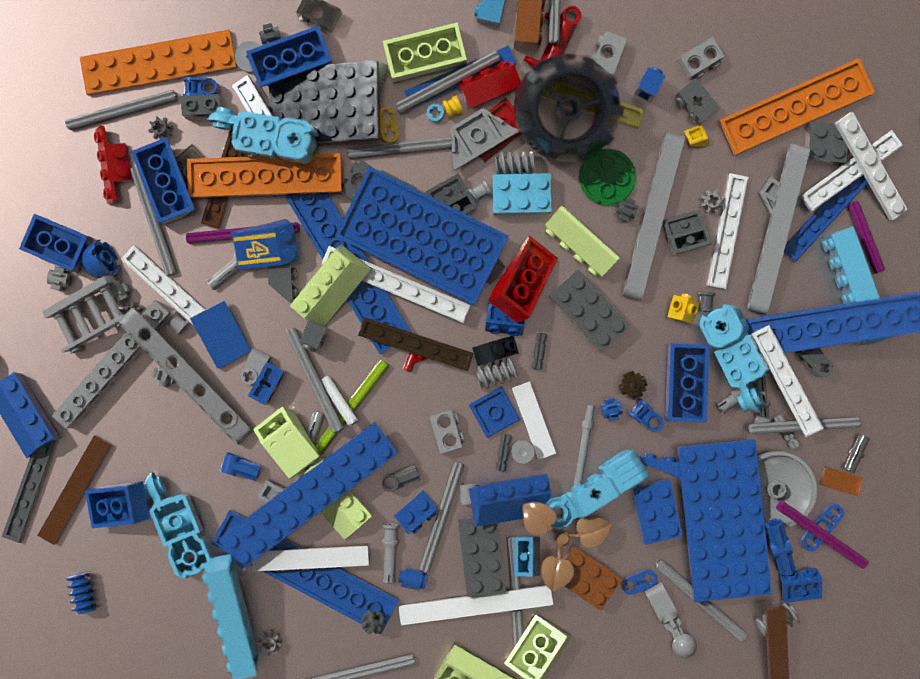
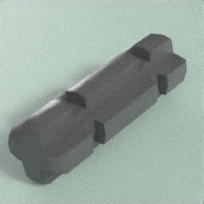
M539 332L537 333V343H535L533 356L535 359L532 362V369L542 370V360H544L546 347L545 342L547 341V334Z
M502 434L501 436L502 444H500L498 453L499 462L496 465V470L505 472L507 468L506 461H508L510 451L509 443L512 440V436L509 434Z

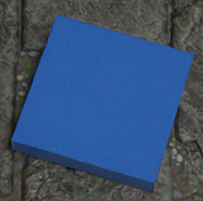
M502 386L468 404L487 438L520 420Z

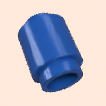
M405 568L404 571H400L398 582L401 583V587L418 591L420 589L424 590L427 574H423V571Z

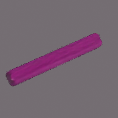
M859 201L851 202L848 204L872 268L875 273H880L885 270V266Z

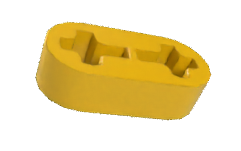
M384 107L380 110V130L383 140L388 144L395 143L398 140L399 132L394 110L390 107ZM386 111L392 114L389 117L390 124H386L385 118H381ZM387 127H391L392 133H396L392 140H389V137H385L388 134Z

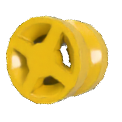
M456 95L451 100L442 101L449 119L453 118L457 113H463Z

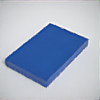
M225 300L190 318L217 369L251 352V348Z

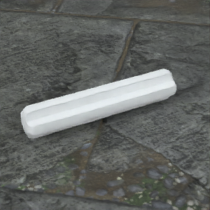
M326 376L321 379L326 392L347 424L352 426L357 423V417L331 377Z

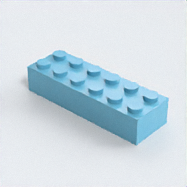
M854 226L823 237L822 246L824 251L829 254L830 268L836 273L835 282L837 287L842 290L843 304L879 299ZM891 337L865 340L859 342L861 343V345H870Z
M227 554L209 558L207 566H205L203 581L205 586L208 585L209 587L208 599L210 604L213 603L214 621H218L219 624L217 628L219 639H223L224 642L222 650L224 656L228 657V672L233 675V679L257 676L259 654L232 555Z

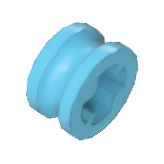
M438 104L430 105L427 109L428 119L432 122L441 121L444 116L443 108ZM434 108H437L438 112L441 113L440 116L437 115V118H433V115L430 113L431 110L434 111Z

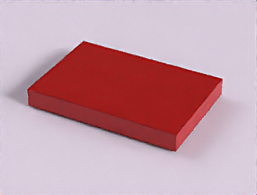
M505 97L490 109L489 112L518 130L515 122L514 107ZM519 130L517 134L479 157L486 163L495 156V153L500 152L520 136Z

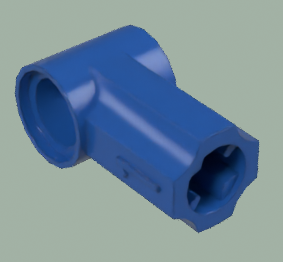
M226 452L220 471L256 481L261 465Z

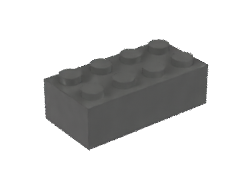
M579 269L549 295L551 300L599 352H603L630 327Z
M474 516L458 517L467 597L505 593L498 523L476 527Z

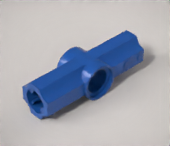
M771 519L766 523V527L770 537V547L774 558H776L780 575H792L796 571L784 523L782 519Z

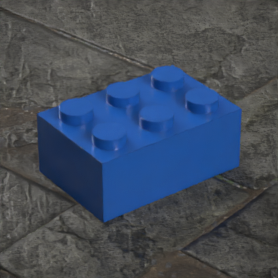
M33 214L19 249L78 273L82 264L83 251L90 245L93 238L40 215Z
M665 478L637 484L631 488L641 539L645 545L683 537L670 479Z
M143 481L106 485L85 490L92 528L130 525L150 519Z

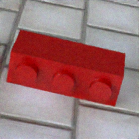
M511 61L500 62L497 64L498 67L492 70L490 68L484 69L480 72V75L475 77L468 76L462 80V83H459L469 108L519 87L521 80L515 65Z

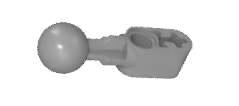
M660 582L645 590V595L661 624L664 625L667 631L671 632L674 638L672 649L675 655L683 659L692 657L697 650V643L691 635L684 634L680 626L679 614L663 584Z

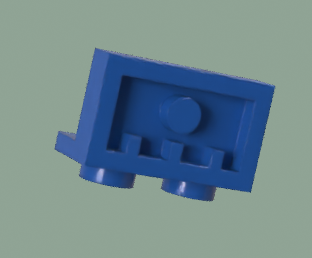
M488 302L485 331L492 334L504 333L510 336L523 335L525 320L516 323Z
M422 490L400 509L394 517L404 527L407 534L410 532L415 534L423 527L421 523L425 519L430 521L437 515L435 511L438 507Z
M808 568L795 571L789 576L780 575L784 603L822 598V578L818 569Z

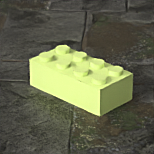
M458 23L383 41L393 83L467 64Z

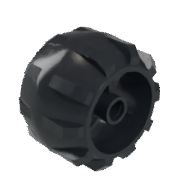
M558 54L538 62L522 78L516 92L513 110L519 133L534 151L548 159L561 162L589 159L588 157L596 154L605 145L609 146L615 139L613 134L618 126L619 118L624 116V106L620 104V96L616 87L618 81L614 75H610L600 64L595 62V59L588 56ZM562 77L577 78L591 88L596 98L581 102L573 96L561 97L549 84ZM545 89L557 101L555 112L562 118L557 137L547 131L539 116V101ZM566 102L572 105V111L569 114L563 112V105ZM597 103L596 118L588 131L576 138L563 139L568 120L577 119L582 114L583 106Z

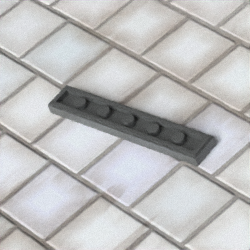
M58 440L30 456L2 537L18 543L22 542Z

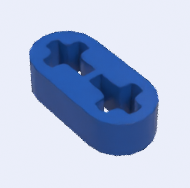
M644 569L624 578L621 584L622 589L629 595L636 594L654 586L657 582V575L651 569ZM646 573L650 576L653 575L650 583L647 581L640 582V580L645 578ZM628 581L632 583L638 581V584L633 586V590L625 588L628 585Z

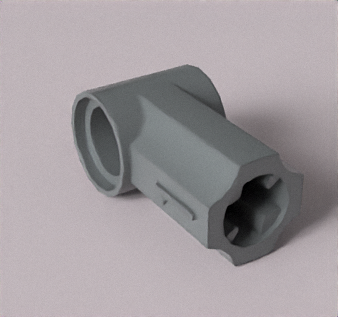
M412 465L384 476L382 479L383 489L387 492H393L420 481L415 466ZM387 478L395 479L396 485L393 488L385 486Z

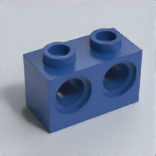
M648 67L634 95L651 103L666 77L663 75V71L656 67Z
M266 362L248 396L263 405H268L286 371L270 362Z

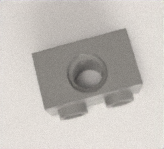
M605 31L604 36H599L596 44L599 50L597 54L593 53L592 58L610 75H614L627 38ZM602 51H611L612 57L605 58Z

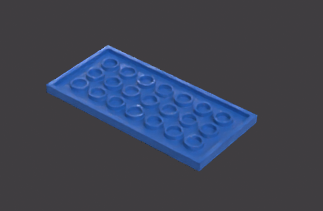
M370 166L335 235L475 305L509 235Z
M756 439L677 447L693 601L702 602L772 594Z

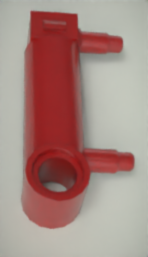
M568 6L561 13L558 44H550L548 42L539 61L527 55L523 60L534 67L538 62L548 57L564 54L581 20L582 14L580 9L576 6ZM545 12L544 18H546L548 21L549 13ZM568 12L573 13L575 21H569L566 14Z

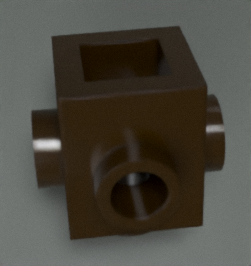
M634 371L623 374L624 378L619 380L621 384L618 385L621 394L625 395L626 398L632 397V400L642 397V392H645V387L648 386L644 375L641 376L640 373H634ZM632 382L637 383L636 389L631 388Z

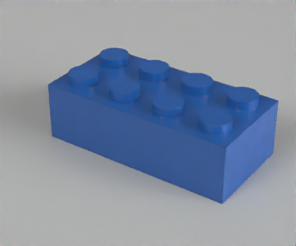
M668 344L666 421L707 422L710 345Z

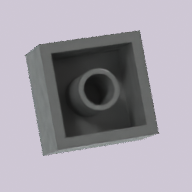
M809 122L806 125L804 147L810 148L807 163L838 166L847 163L848 147L836 125L828 122Z

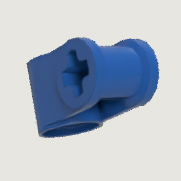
M183 78V82H185V93L183 96L220 94L221 88L212 78ZM214 84V90L207 92V86Z
M641 398L638 399L636 406L627 412L651 432H658L664 426L662 417ZM652 418L659 420L660 424L657 429L650 427L649 423Z

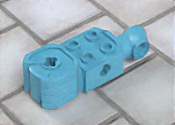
M217 107L216 111L207 118V121L213 123L215 128L231 130V127H234L232 144L234 149L240 153L277 159L280 156L285 161L307 164L314 159L311 155L316 149V139L314 136L317 137L319 134L307 121L293 118L281 119L280 117L246 111L233 115V110Z
M723 304V309H716L709 315H702L700 328L708 344L718 348L714 353L731 387L739 388L741 395L738 396V401L745 412L750 410L760 413L763 411L762 404L764 402L756 387L753 388L751 384L766 376L770 368L753 336L748 334L749 325L741 309L735 305ZM722 323H726L727 327H724L726 328L725 331L722 328Z
M630 449L620 452L599 466L598 469L601 474L597 475L595 473L587 478L588 481L582 485L578 483L573 486L571 492L550 499L546 505L553 510L558 507L562 509V515L556 518L555 523L550 526L554 529L565 528L575 518H583L648 478L649 474L635 450L630 451Z
M151 472L144 483L146 499H152L154 504L149 512L163 547L168 546L169 548L167 556L175 575L186 579L205 569L209 558H214L215 554L209 539L199 533L203 531V527L190 495L180 494L165 498L166 488L160 476L157 477L154 472ZM191 552H192V553L194 554V556H195V560H194V561H193V558H192V559L189 558V555L191 554Z

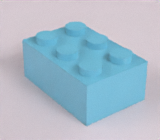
M551 173L493 174V215H537L551 213Z

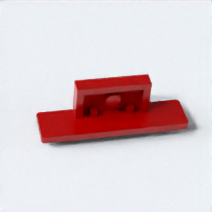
M99 126L95 129L94 141L98 146L97 159L101 164L100 178L104 182V199L107 200V204H112L117 201L114 183L132 181L126 143L107 144L105 126Z

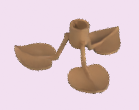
M538 502L526 503L523 505V522L528 532L533 535H542L549 529L554 533V540L559 545L558 558L548 556L543 561L541 567L542 578L546 586L551 591H556L568 584L574 575V568L571 562L567 559H561L562 546H566L570 542V538L580 537L581 544L584 547H596L607 538L611 524L596 515H587L580 518L577 522L576 529L579 534H568L563 529L555 530L550 526L555 523L557 518L551 507Z

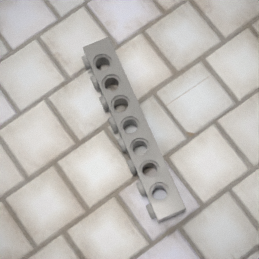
M154 300L141 316L157 332L163 326L164 320L171 311L159 301ZM142 330L140 338L147 341L150 337L149 332ZM125 332L53 413L52 417L64 428H72L142 349L139 344Z

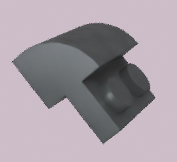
M459 173L425 191L427 195L465 214L477 208Z
M700 210L663 220V226L668 238L667 242L673 255L712 245Z

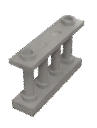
M113 275L99 278L42 311L45 318L57 320L69 344L61 349L62 353H75L82 349V345L116 326L117 328L121 327L118 321L125 314H121L109 290L111 289L110 285L116 283ZM98 292L103 294L115 318L108 323L105 322L94 300L95 294ZM83 301L88 303L99 325V328L92 332L79 309V303ZM67 310L72 311L84 335L78 340H75L64 318V312Z

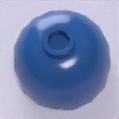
M101 240L88 245L82 254V267L84 271L97 279L103 276H112L118 273L120 269V264L117 266L115 262L118 257L114 249L107 242L101 243Z

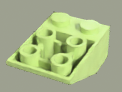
M282 406L253 429L263 447L289 479L320 457L294 410Z

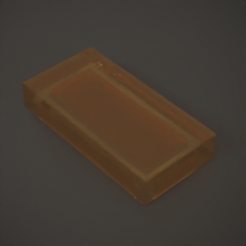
M825 466L819 485L858 496L863 478Z

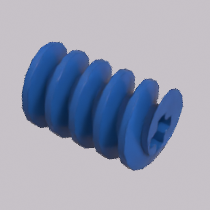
M89 572L74 574L66 578V581H72L67 588L73 589L68 595L75 597L70 601L71 604H76L71 611H75L78 614L97 610L96 607L91 606L95 603V600L89 599L94 595V592L88 591L93 587L92 584H86L91 580V577L85 576Z

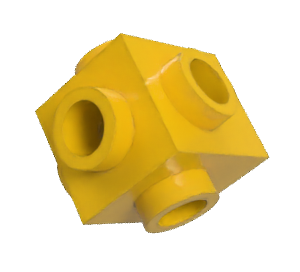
M682 293V296L673 295L667 317L680 322L694 324L700 302L693 300V296Z

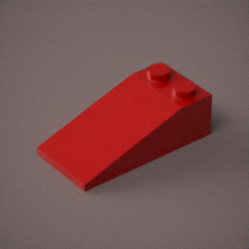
M528 236L494 287L488 301L516 323L530 318L558 258L534 238Z

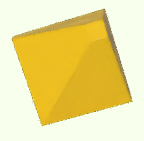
M702 124L684 130L690 146H709V138Z

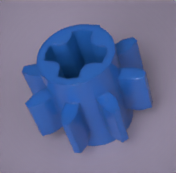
M614 397L604 399L605 404H601L604 419L609 418V421L618 420V415L623 414L620 400L615 401Z

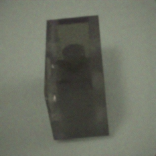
M302 0L296 14L302 23L319 25L321 32L326 33L328 31L332 33L342 12L340 8L324 0ZM316 11L323 12V16L321 18L313 17Z

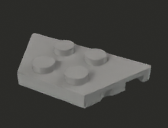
M484 108L450 127L454 170L517 134L518 130L505 123L499 117L492 115L491 112Z

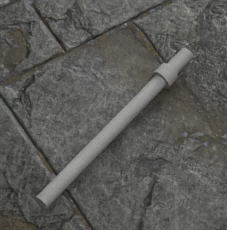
M587 405L586 417L582 423L584 429L574 486L578 483L582 485L590 433L594 427L593 416L595 406Z

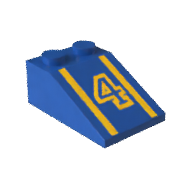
M287 219L231 232L239 270L277 266L299 261L293 224Z

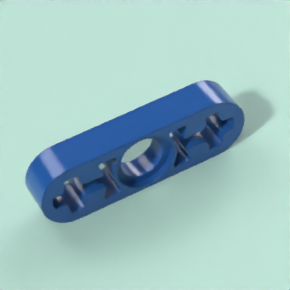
M829 504L814 523L818 525L820 522H825L827 524L826 531L831 533L843 518L844 510L838 504ZM838 508V516H832L830 519L833 521L832 524L824 519L825 516L829 518L832 515L831 509ZM808 531L801 538V546L807 551H815L823 541L815 537L813 539L814 545L807 547L806 539L814 537Z

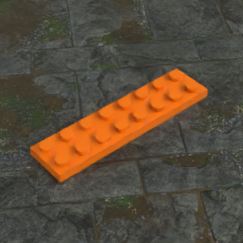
M230 29L79 57L86 95L237 68Z
M860 58L724 117L719 120V123L733 154L736 155L870 96L875 91Z
M341 153L311 154L314 159L307 164L285 161L280 156L277 159L261 156L187 159L188 192L191 198L342 192Z

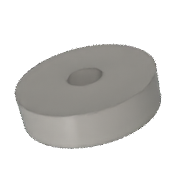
M244 42L236 49V64L244 72L253 73L246 51L261 46L256 42Z

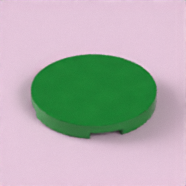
M601 149L596 154L588 157L589 159L583 161L579 170V185L584 195L590 201L602 206H612L618 204L620 200L624 201L632 193L636 182V170L630 158L623 152L615 149Z

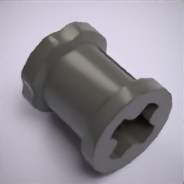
M698 292L700 296L698 311H714L713 297L716 293Z

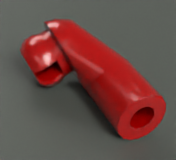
M409 353L403 370L412 372L415 363L425 361L427 358Z

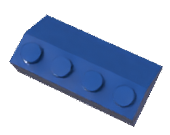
M319 25L246 51L259 88L332 62Z
M167 137L131 151L159 224L165 225L178 220L195 210Z
M13 372L0 381V415L26 458H29L60 438L21 373Z
M547 474L478 485L468 489L476 527L523 519L524 504L531 502L546 504L551 496Z

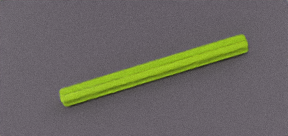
M380 360L348 401L347 404L353 413L389 368L385 361ZM339 413L338 418L342 426L344 427V425L347 422L345 421L341 413ZM330 426L314 446L319 455L324 453L339 433H334Z

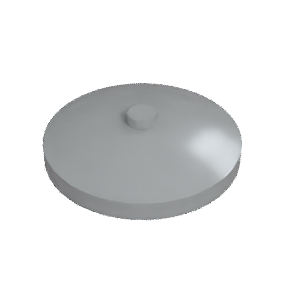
M770 451L757 456L765 527L766 523L774 518L782 519L785 528L796 525L797 523L776 509V505L779 501H784L807 517L815 504L817 496V484L812 470L801 458L788 452Z

